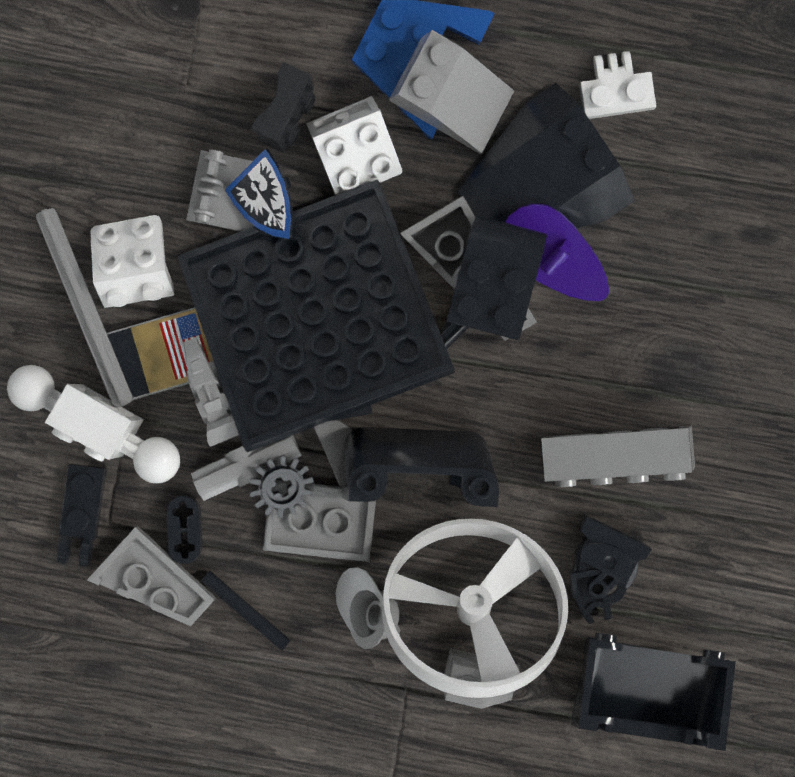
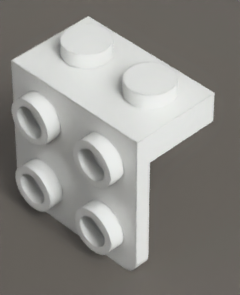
M153 215L102 224L91 229L93 284L104 308L121 307L130 303L147 300L154 301L174 296V285L165 263L163 227L159 216Z

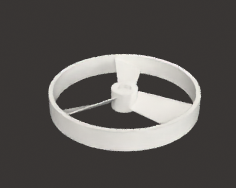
M457 519L434 525L422 531L408 541L399 551L386 577L382 600V617L387 638L395 654L420 680L436 689L453 695L486 698L504 695L524 687L546 669L555 656L565 632L568 618V598L558 568L549 555L527 535L512 527L494 521ZM464 535L482 536L511 545L480 586H468L462 591L460 597L397 574L403 564L418 550L444 538ZM540 569L549 581L557 601L558 631L556 639L547 653L535 665L520 673L490 616V611L493 603ZM389 599L457 607L458 617L471 628L481 682H470L446 676L419 660L408 649L395 628L390 612Z

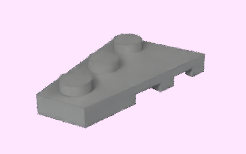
M138 526L129 533L87 579V581L107 587L123 597L134 599L159 613L189 626L216 599L210 591L178 562L174 561L163 548Z

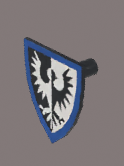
M266 148L225 191L244 218L256 228L272 236L292 238L293 210L289 192L291 183L289 178L283 175L278 163L269 149Z

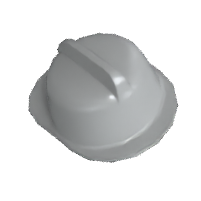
M357 567L349 568L342 573L336 588V604L356 644L363 649H371L379 644L381 640L387 638L382 617L383 591H380L374 579L366 570ZM389 599L392 620L399 634L398 603L395 599Z

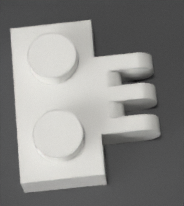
M630 51L621 53V67H618L616 53L607 55L609 67L607 69H604L601 55L593 57L596 80L583 81L579 84L582 109L589 119L648 111L656 108L652 73L634 74Z

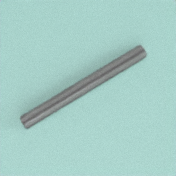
M44 209L36 214L37 223L111 403L114 407L127 405L133 400L132 393L55 209Z

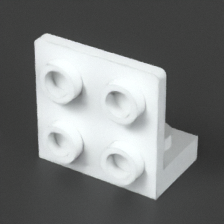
M372 96L306 123L335 195L377 179L380 183L402 173L400 162L381 111Z

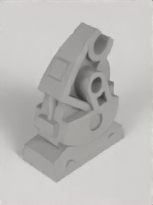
M197 337L183 342L188 369L187 378L195 397L198 411L204 423L207 424L206 436L209 446L211 447L238 436L239 433L214 361L208 362L204 348L199 344Z

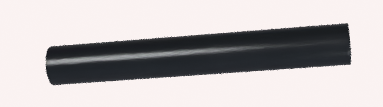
M209 571L201 580L204 585L282 651L291 641L213 572Z

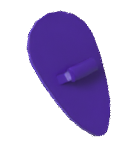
M533 203L519 207L508 216L505 223L547 233L536 281L573 298L588 301H602L609 295V284L601 261L577 228L560 211L549 205Z

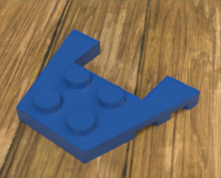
M381 0L352 58V63L383 94L390 98L420 39L433 30L443 36L445 30L448 29L480 45L495 13L488 10L418 0ZM399 107L400 111L408 119H411L427 138L433 139L437 128Z

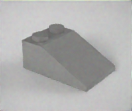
M431 30L420 39L389 101L481 154L514 90L465 49Z

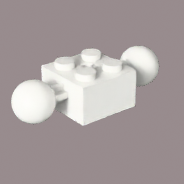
M36 365L22 366L10 376L7 392L11 402L16 407L25 411H37L42 408L50 411L51 413L45 423L54 428L52 434L68 443H72L74 440L85 445L84 452L89 456L103 461L105 458L110 460L122 457L125 454L133 459L137 474L143 480L150 483L166 482L178 471L180 455L178 449L171 441L161 437H152L144 441L135 436L144 419L123 407H114L111 400L83 384H67L61 393L55 390L54 381L49 372Z

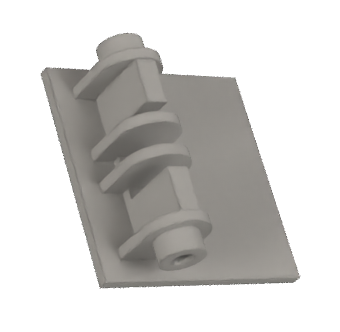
M201 150L186 220L240 232L254 227L253 224L244 218L225 191L253 161L223 155V152L209 150V152Z

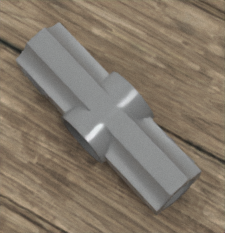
M292 435L250 452H246L242 446L225 454V458L197 469L191 473L198 494L205 501L237 485L241 487L250 483V478H261L262 475L256 471V468L259 466L268 471L270 469L267 463L268 458H272L274 465L278 466L281 455L286 456V463L302 454Z

